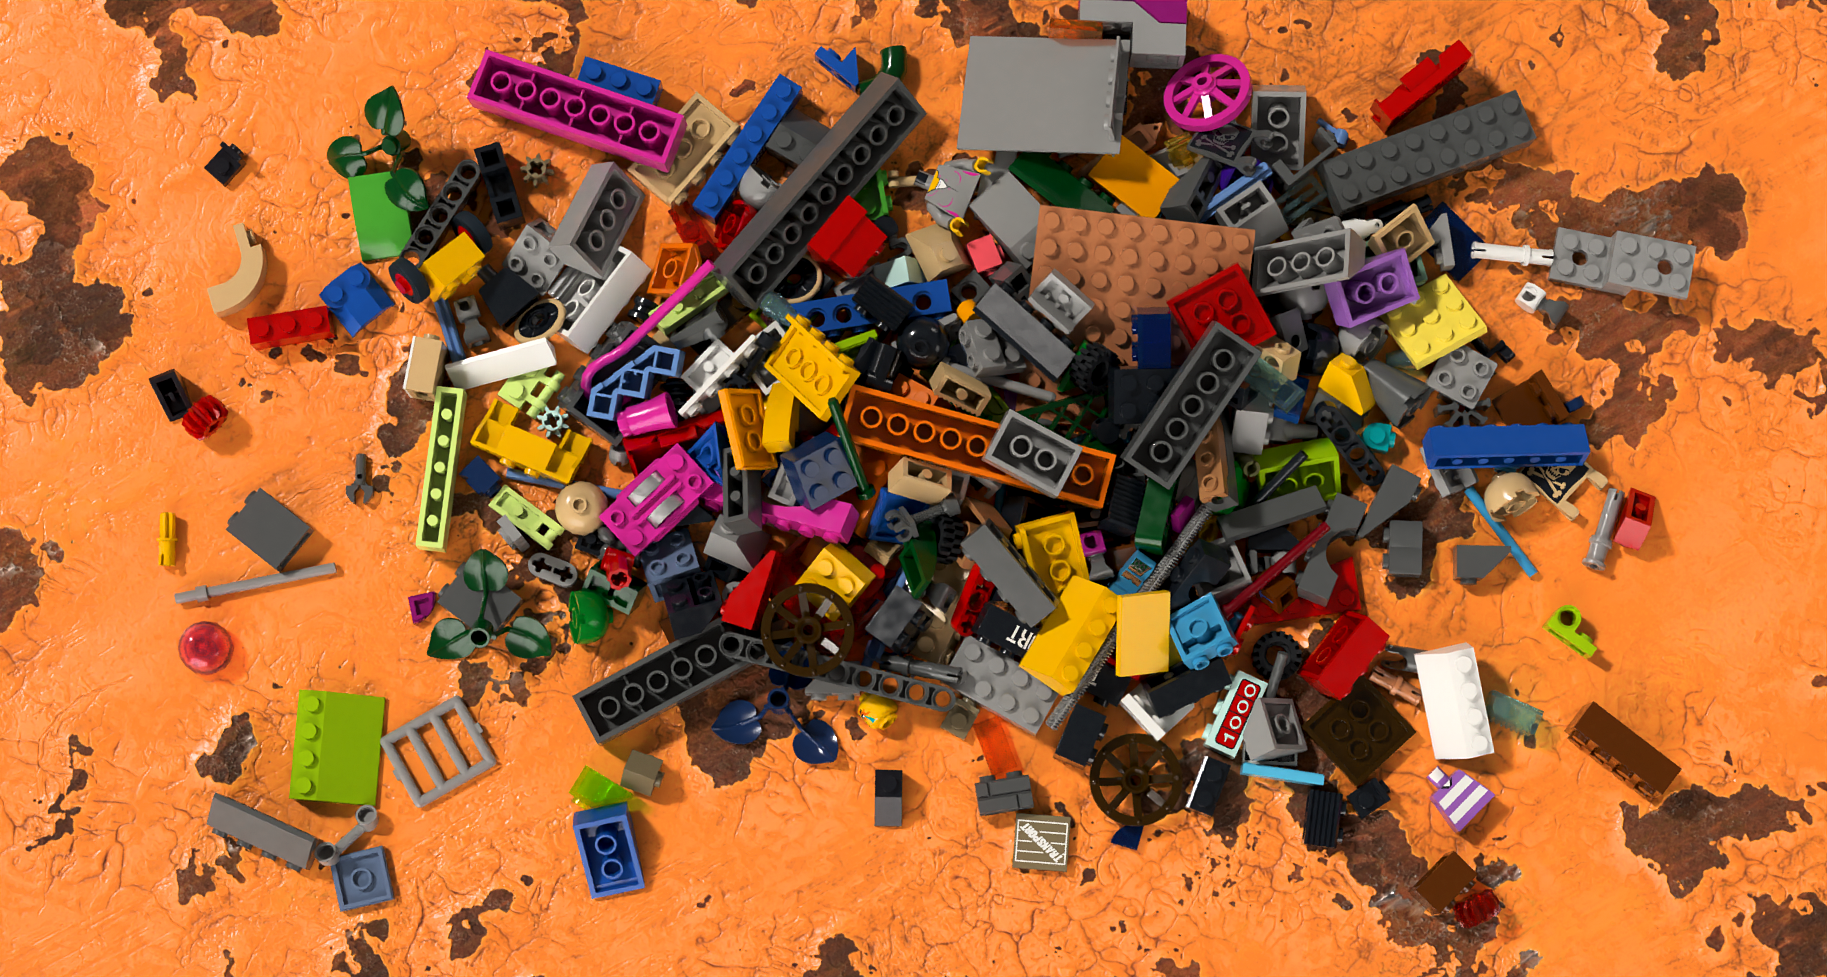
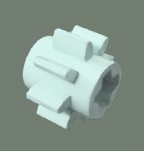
M546 406V413L543 416L537 415L538 420L542 421V425L538 426L537 429L539 432L546 430L547 439H550L552 434H557L561 439L563 429H570L564 423L569 418V415H560L561 408L559 406L555 408V411H550ZM552 417L558 420L557 427L555 428L549 425V419Z

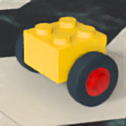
M464 210L454 216L451 225L456 238L424 261L420 269L403 257L397 259L389 266V274L393 283L409 301L419 304L428 296L434 303L441 298L445 301L457 291L456 288L461 283L467 285L477 276L476 273L482 268L480 263L485 257L484 254L490 251L493 243L486 227L474 214Z

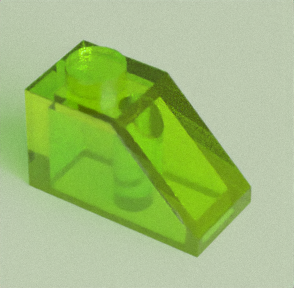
M585 765L569 791V794L574 796L571 802L584 810L587 806L597 808L628 801L634 796L631 792Z

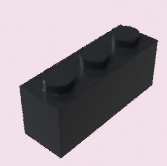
M1217 655L1210 659L1209 665L1201 670H1190L1183 661H1180L1170 666L1168 672H1159L1140 681L1149 704L1157 717L1160 719L1164 716H1170L1177 710L1189 704L1197 703L1201 698L1213 692H1219L1232 684L1222 657Z

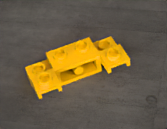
M494 398L487 414L474 432L470 441L471 445L497 456L500 459L499 463L505 467L514 469L517 466L524 469L523 473L534 479H538L541 476L564 485L571 484L580 464L583 465L593 439L567 429L558 447L556 443L513 426L520 409Z

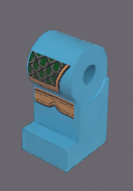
M1137 550L1108 583V589L1117 595L1137 593L1144 584V581L1154 570L1156 562Z

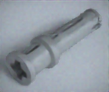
M1608 489L1595 535L1589 538L1590 547L1586 558L1582 560V564L1586 567L1604 571L1606 568L1604 562L1607 552L1613 546L1610 538L1623 497L1625 496V493L1621 490L1619 493H1616L1617 489Z

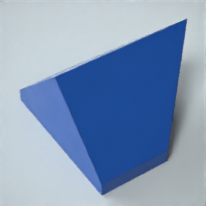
M714 422L687 452L713 481L723 486L722 449L729 448L716 422Z

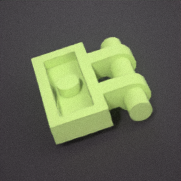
M551 367L510 377L497 395L514 407H518L520 411L526 402L532 406L526 414L535 420L540 412L545 411V407L548 406L546 403L554 392L557 393L561 388L560 383L565 375L556 370L550 378L546 376V373ZM539 383H542L545 387L536 398L532 393Z

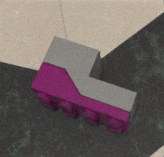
M1079 0L1077 34L1129 36L1131 41L1129 67L1180 69L1186 54L1187 0Z

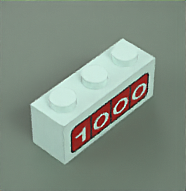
M1240 670L1235 673V676L1229 675L1232 684L1224 688L1228 690L1224 700L1218 699L1212 712L1216 714V718L1213 724L1207 723L1201 738L1205 739L1204 747L1230 759L1235 758L1243 741V733L1255 700L1262 698L1268 683Z

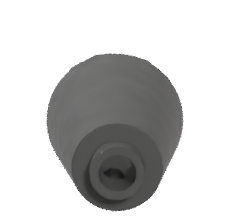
M1375 358L1369 361L1365 359L1360 364L1365 368L1376 404L1393 426H1396L1398 429L1405 427L1415 417L1413 413L1418 408L1422 409L1432 393V388L1427 383Z

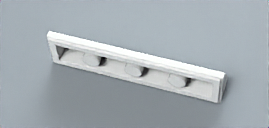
M544 337L445 365V369L454 387L466 390L554 366L557 364L555 347Z

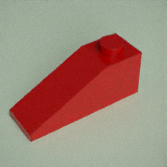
M770 550L729 594L728 599H725L721 606L720 614L723 615L721 621L756 632L759 631L783 555L782 553Z

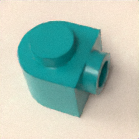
M1372 423L1364 429L1361 438L1373 453L1386 454L1388 448L1394 447L1396 432H1391L1392 425Z

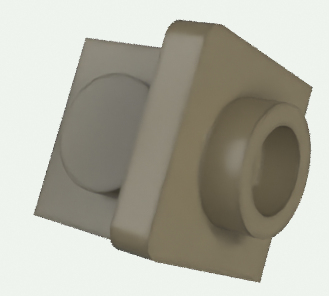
M963 696L962 700L956 697L954 707L949 710L940 728L964 741L980 713V710L976 708L978 704Z

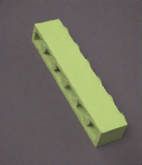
M437 386L415 544L420 550L447 552L467 402V393L464 389Z

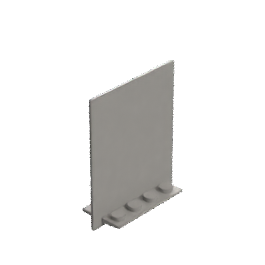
M970 36L964 91L962 92L963 99L957 149L1112 154V157H1115V154H1120L1127 81H1129L1128 64L1131 41L1121 40L1120 36H1117V40Z

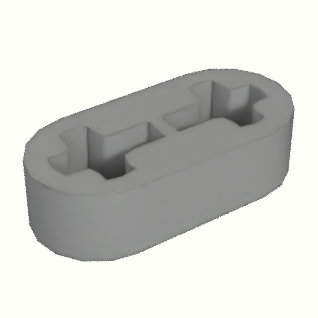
M536 553L528 561V568L532 575L552 584L568 588L575 585L578 580V571L574 565L545 553ZM541 559H545L544 563L552 567L551 571L541 569L540 573L536 572L535 561L540 562ZM566 568H570V574L573 575L572 579H566L565 582H562V577L555 573L556 569L565 572Z

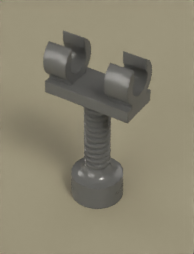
M951 493L945 499L943 498L942 503L938 504V506H933V508H928V510H923V512H918V514L915 513L913 516L907 512L904 506H901L898 511H888L884 517L887 521L898 517L895 522L889 523L887 526L896 533L906 529L904 534H899L895 537L900 542H907L912 536L914 538L919 536L916 524L925 522L928 519L930 520L933 517L935 518L938 515L940 516L943 513L952 517L960 514L961 510L955 495Z

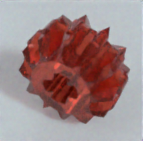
M1483 889L1457 901L1452 908L1457 922L1460 923L1462 928L1468 929L1491 920L1502 910L1499 905V899L1492 889Z

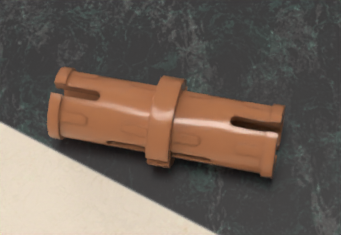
M1377 665L1373 667L1370 673L1372 675L1368 677L1369 681L1388 690V694L1392 696L1397 695L1414 706L1419 703L1420 695L1422 696L1420 689L1405 682L1400 675L1394 676Z

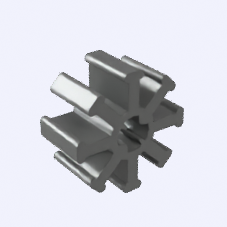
M1441 393L1436 397L1448 404L1442 406L1438 404L1433 409L1435 418L1439 415L1450 414L1451 418L1442 425L1444 427H1454L1453 424L1456 420L1459 421L1460 426L1470 425V420L1478 427L1482 426L1488 419L1487 416L1483 417L1476 410L1486 411L1491 406L1490 398L1478 401L1473 410L1465 407V410L1461 413L1458 411L1459 403L1457 404V402Z

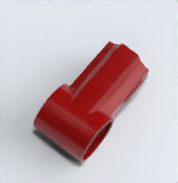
M608 546L602 558L601 570L606 571V578L610 582L611 588L620 591L624 587H629L632 580L631 570L635 556Z

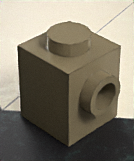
M632 749L623 770L620 786L651 797L654 788H660L665 772L661 771L663 760Z

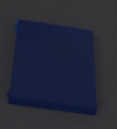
M1442 201L1424 221L1428 229H1430L1441 214L1447 213L1455 266L1451 271L1447 272L1454 280L1459 282L1482 260L1471 258V252L1482 251L1471 249L1473 242H1485ZM1437 246L1429 247L1426 250L1433 258L1434 249H1437Z

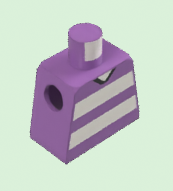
M1437 766L1426 777L1437 788L1429 797L1431 802L1455 833L1460 832L1495 796L1492 791L1460 769L1455 770L1448 776Z

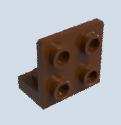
M1542 369L1533 374L1528 380L1492 400V404L1505 426L1513 424L1537 425L1540 423L1557 425L1570 416Z

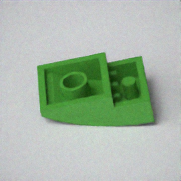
M390 171L348 177L356 232L363 262L399 257L413 234L410 211L398 208L386 195L385 183L392 178Z

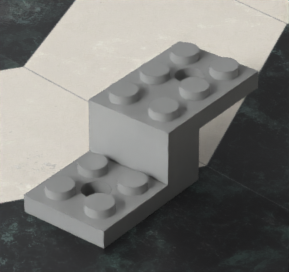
M1558 227L1553 246L1554 256L1551 257L1553 263L1549 268L1547 280L1624 296L1633 289L1686 300L1688 298L1697 246L1618 230L1612 237H1606ZM1580 252L1585 255L1586 263L1584 265H1576L1572 260L1573 253ZM1661 261L1668 262L1671 266V273L1668 275L1660 273L1658 263Z

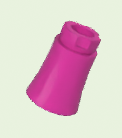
M667 391L642 403L626 407V410L616 413L618 427L623 437L637 436L651 431L678 427L676 409Z

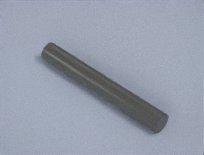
M1278 651L1264 698L1276 697L1289 655L1287 652Z

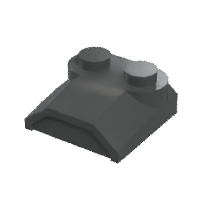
M716 301L673 330L670 337L672 343L678 349H682L703 340L711 339L714 342L724 336L728 326V319L719 302Z

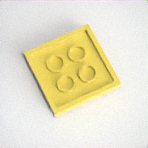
M1446 273L1417 288L1420 299H1418L1415 305L1408 303L1377 316L1389 326L1388 332L1417 370L1487 333L1485 323Z

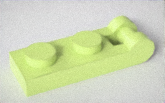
M506 484L503 485L488 505L501 516L506 515L513 525L548 551L554 545L552 542L557 535L561 536L565 531L562 526ZM543 524L549 527L544 536L538 533Z

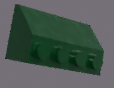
M1022 152L1008 168L1055 206L1113 213L1116 210V207L1113 205L1115 202L1113 198L1105 192L1099 195L1092 189L1094 184L1084 176L1076 177L1071 173L1073 167L1062 159L1059 162L1054 160L1050 156L1053 152Z

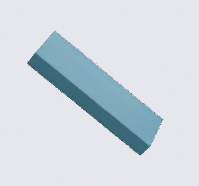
M1247 762L1243 763L1240 768V775L1321 787L1324 784L1325 776L1318 773Z

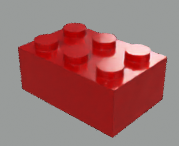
M1345 610L1297 671V674L1319 693L1341 700L1352 691L1353 684L1358 677L1367 672L1370 667L1369 663L1375 655L1380 654L1384 650L1390 635L1368 616Z

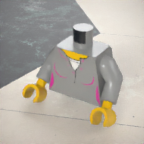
M980 157L978 159L962 158L946 161L943 165H938L935 175L919 170L914 185L928 190L924 202L927 204V211L936 224L952 230L958 237H963V234L958 230L962 225L969 227V224L963 218L981 177V174L977 172L989 176L991 172L984 170V167L987 163L993 164L992 160Z

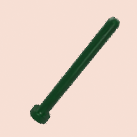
M831 397L828 400V406L858 485L856 488L857 497L860 500H868L876 493L874 485L867 481L839 401L835 397Z

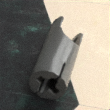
M1387 644L1384 648L1386 651L1400 654L1405 658L1399 661L1382 660L1380 664L1385 668L1417 673L1414 654L1428 650Z

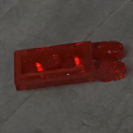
M688 200L682 203L686 214H689L691 218L688 222L682 224L677 212L673 208L670 209L668 213L677 227L675 229L683 243L698 245L702 259L701 266L708 259L714 263L721 254L700 217L694 213Z

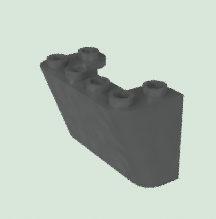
M621 321L618 324L613 322L605 332L607 338L601 345L598 343L589 354L591 359L586 366L581 365L574 373L573 378L575 380L571 386H565L557 396L559 400L558 406L615 447L624 438L619 430L618 423L616 421L586 416L589 401L583 395L584 389L581 388V379L583 372L590 363L621 345L638 329L637 326L628 321ZM646 335L628 353L597 371L592 378V388L611 377L613 373L630 361L638 358L653 345H661ZM656 374L652 390L658 382H665L669 376ZM633 397L622 406L621 410H626V407L642 403L645 399Z

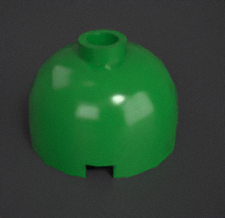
M581 590L570 593L568 612H572V622L569 621L573 642L581 645L589 644L604 637L608 630V624L613 623L612 607H607L604 600L595 593Z

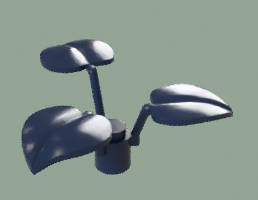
M787 650L780 651L779 654L783 657ZM808 658L804 660L803 667H809ZM770 667L769 678L772 684L784 687L775 688L769 692L767 697L768 704L764 705L760 714L756 715V708L752 703L745 700H735L722 709L718 718L711 726L712 731L721 739L729 743L744 745L755 741L761 735L762 729L758 720L762 719L768 710L778 715L787 713L801 731L793 739L794 753L801 761L807 764L832 763L838 756L837 738L829 724L819 719H813L804 728L790 709L791 701L787 693L789 687L794 690L804 689L811 683L813 678L796 676Z

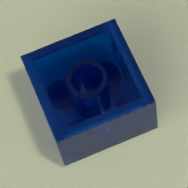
M1137 307V314L1131 315L1132 334H1137V341H1132V361H1137L1138 369L1171 368V313L1169 307Z

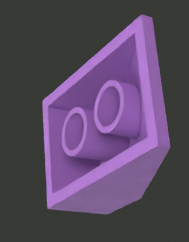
M1405 248L1366 258L1364 267L1351 279L1324 284L1336 325L1347 328L1354 327L1420 299Z

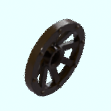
M802 583L782 590L771 600L763 614L761 638L765 651L779 668L796 676L815 677L832 671L844 661L854 642L855 624L849 606L835 591L819 584ZM807 593L826 597L813 617L810 614ZM798 595L802 618H798L781 605L789 598ZM832 603H834L840 611L843 620L821 624L820 621ZM776 612L795 625L793 629L771 632L772 621ZM811 625L814 632L808 636L805 634L804 629L806 626ZM845 628L844 639L840 648L822 635V632ZM796 637L797 640L782 657L777 651L773 640ZM815 642L820 643L834 654L829 661L821 665L817 663ZM804 643L807 644L809 667H800L790 663Z
M1125 734L1109 741L1096 755L1090 769V791L1098 808L1111 820L1126 826H1146L1161 820L1176 805L1182 790V771L1173 751L1161 740L1156 741L1153 736L1146 734ZM1129 744L1130 755L1129 769L1111 753L1115 749ZM1138 744L1147 745L1156 750L1142 767L1138 766ZM1163 756L1169 764L1172 774L1148 775L1150 769ZM1105 759L1123 776L1099 778ZM1137 776L1140 779L1139 785H1132L1130 778ZM1172 782L1171 792L1167 800H1164L1148 786L1149 784ZM1100 786H1123V789L1108 804L1103 797ZM1129 793L1132 794L1134 816L1124 815L1115 810ZM1140 793L1145 794L1160 808L1149 815L1143 816Z

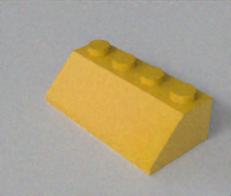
M1075 575L1071 577L1060 595V602L1057 608L1048 615L1018 665L1061 696L1074 693L1117 620V594L1105 586Z

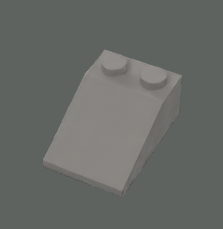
M1253 85L1251 129L1257 131L1270 130L1274 133V138L1271 140L1273 145L1269 150L1261 149L1252 141L1250 144V156L1267 163L1270 168L1279 159L1282 160L1289 170H1301L1304 166L1307 94L1305 85Z
M1007 171L968 206L1014 263L1022 264L1027 269L1034 259L1040 203Z

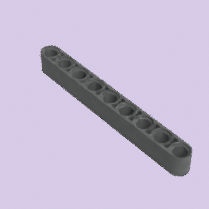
M728 632L721 636L719 649L725 656L784 671L770 659L766 651L760 659L751 657V646L757 643L763 645L762 639L734 632ZM728 637H735L739 642V647L734 652H727L723 647V642ZM774 643L778 652L790 649L789 646ZM800 649L790 663L803 667L804 660L808 658V652ZM817 654L818 665L829 661L832 657ZM843 661L840 664L845 670L841 679H833L829 672L820 676L809 677L937 711H949L956 703L954 692L947 687ZM861 671H867L871 676V681L866 686H859L856 682V676ZM887 678H894L897 682V688L892 693H886L883 690V682ZM916 684L921 685L923 688L922 697L918 700H913L909 695L910 688ZM941 691H946L950 697L949 703L943 707L938 706L935 701L936 695Z

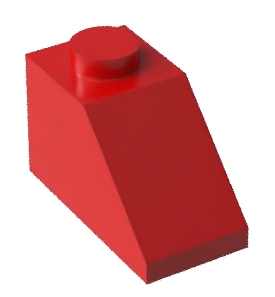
M1632 487L1630 488L1616 524L1614 542L1619 543L1623 547L1639 551L1652 525L1655 496Z

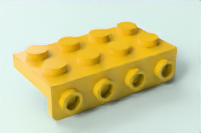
M788 313L785 319L791 323V326L780 340V345L775 352L771 353L763 366L819 419L827 422L832 416L828 406L829 398L835 397L840 404L861 373L853 366L854 360L844 353L839 354L840 348L829 340H824L826 335L815 327H810L811 321L801 314L795 317Z
M1073 510L1015 525L1016 534H1013V540L1016 549L1021 550L1022 557L1058 599L1073 575L1090 581ZM1048 615L1034 626L1041 629Z

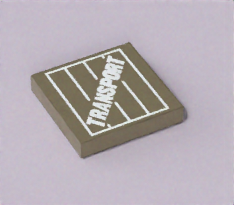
M1016 813L1012 868L1067 872L1071 817Z

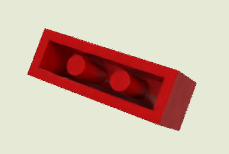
M327 305L247 318L250 345L255 350L335 338L332 311Z

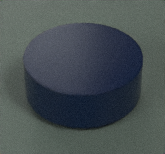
M1579 395L1563 404L1568 413H1571L1585 406L1586 402L1583 396Z

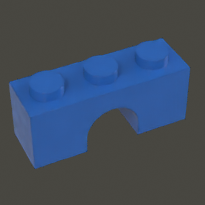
M585 56L577 80L657 106L663 90L661 80Z

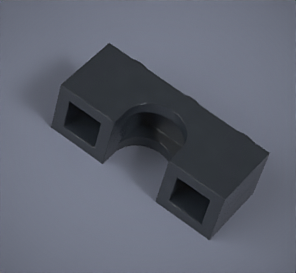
M500 142L474 149L500 231L526 223Z
M1199 538L1187 550L1182 561L1172 569L1168 579L1157 589L1158 591L1167 590L1171 592L1170 615L1199 599L1195 588L1192 587L1198 582L1218 584L1231 567L1226 549Z

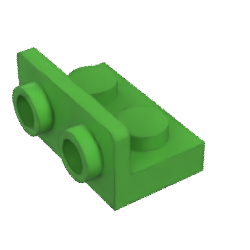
M880 168L853 198L868 211L865 216L872 222H875L879 216H889L888 212L893 211L891 196H885L884 186L888 185L886 170H881Z

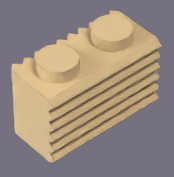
M940 362L929 380L934 395H938L939 398L943 397L944 400H948V403L952 402L953 405L957 404V407H961L962 410L966 409L967 412L970 411L976 417L981 415L992 396L987 384L944 362Z
M904 456L888 472V492L934 506H938L943 501V498L945 499L951 493L952 471L950 469L946 470L945 467H937L935 464L932 466L931 463H922L921 460L917 461L916 458L913 460L911 457L907 458V456Z

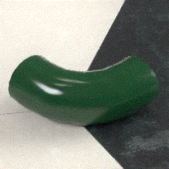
M891 46L880 51L881 68L874 77L859 81L860 95L880 72L897 77L903 82L907 73V50L905 46Z

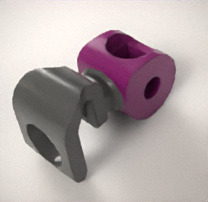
M1098 529L1080 534L1084 557L1091 559L1090 581L1097 582L1115 577L1114 571L1105 563L1104 553L1107 552L1102 530Z

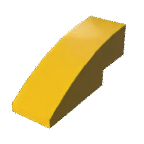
M773 383L767 401L762 444L768 453L786 452L793 449L795 446V432H798L800 400L782 383Z

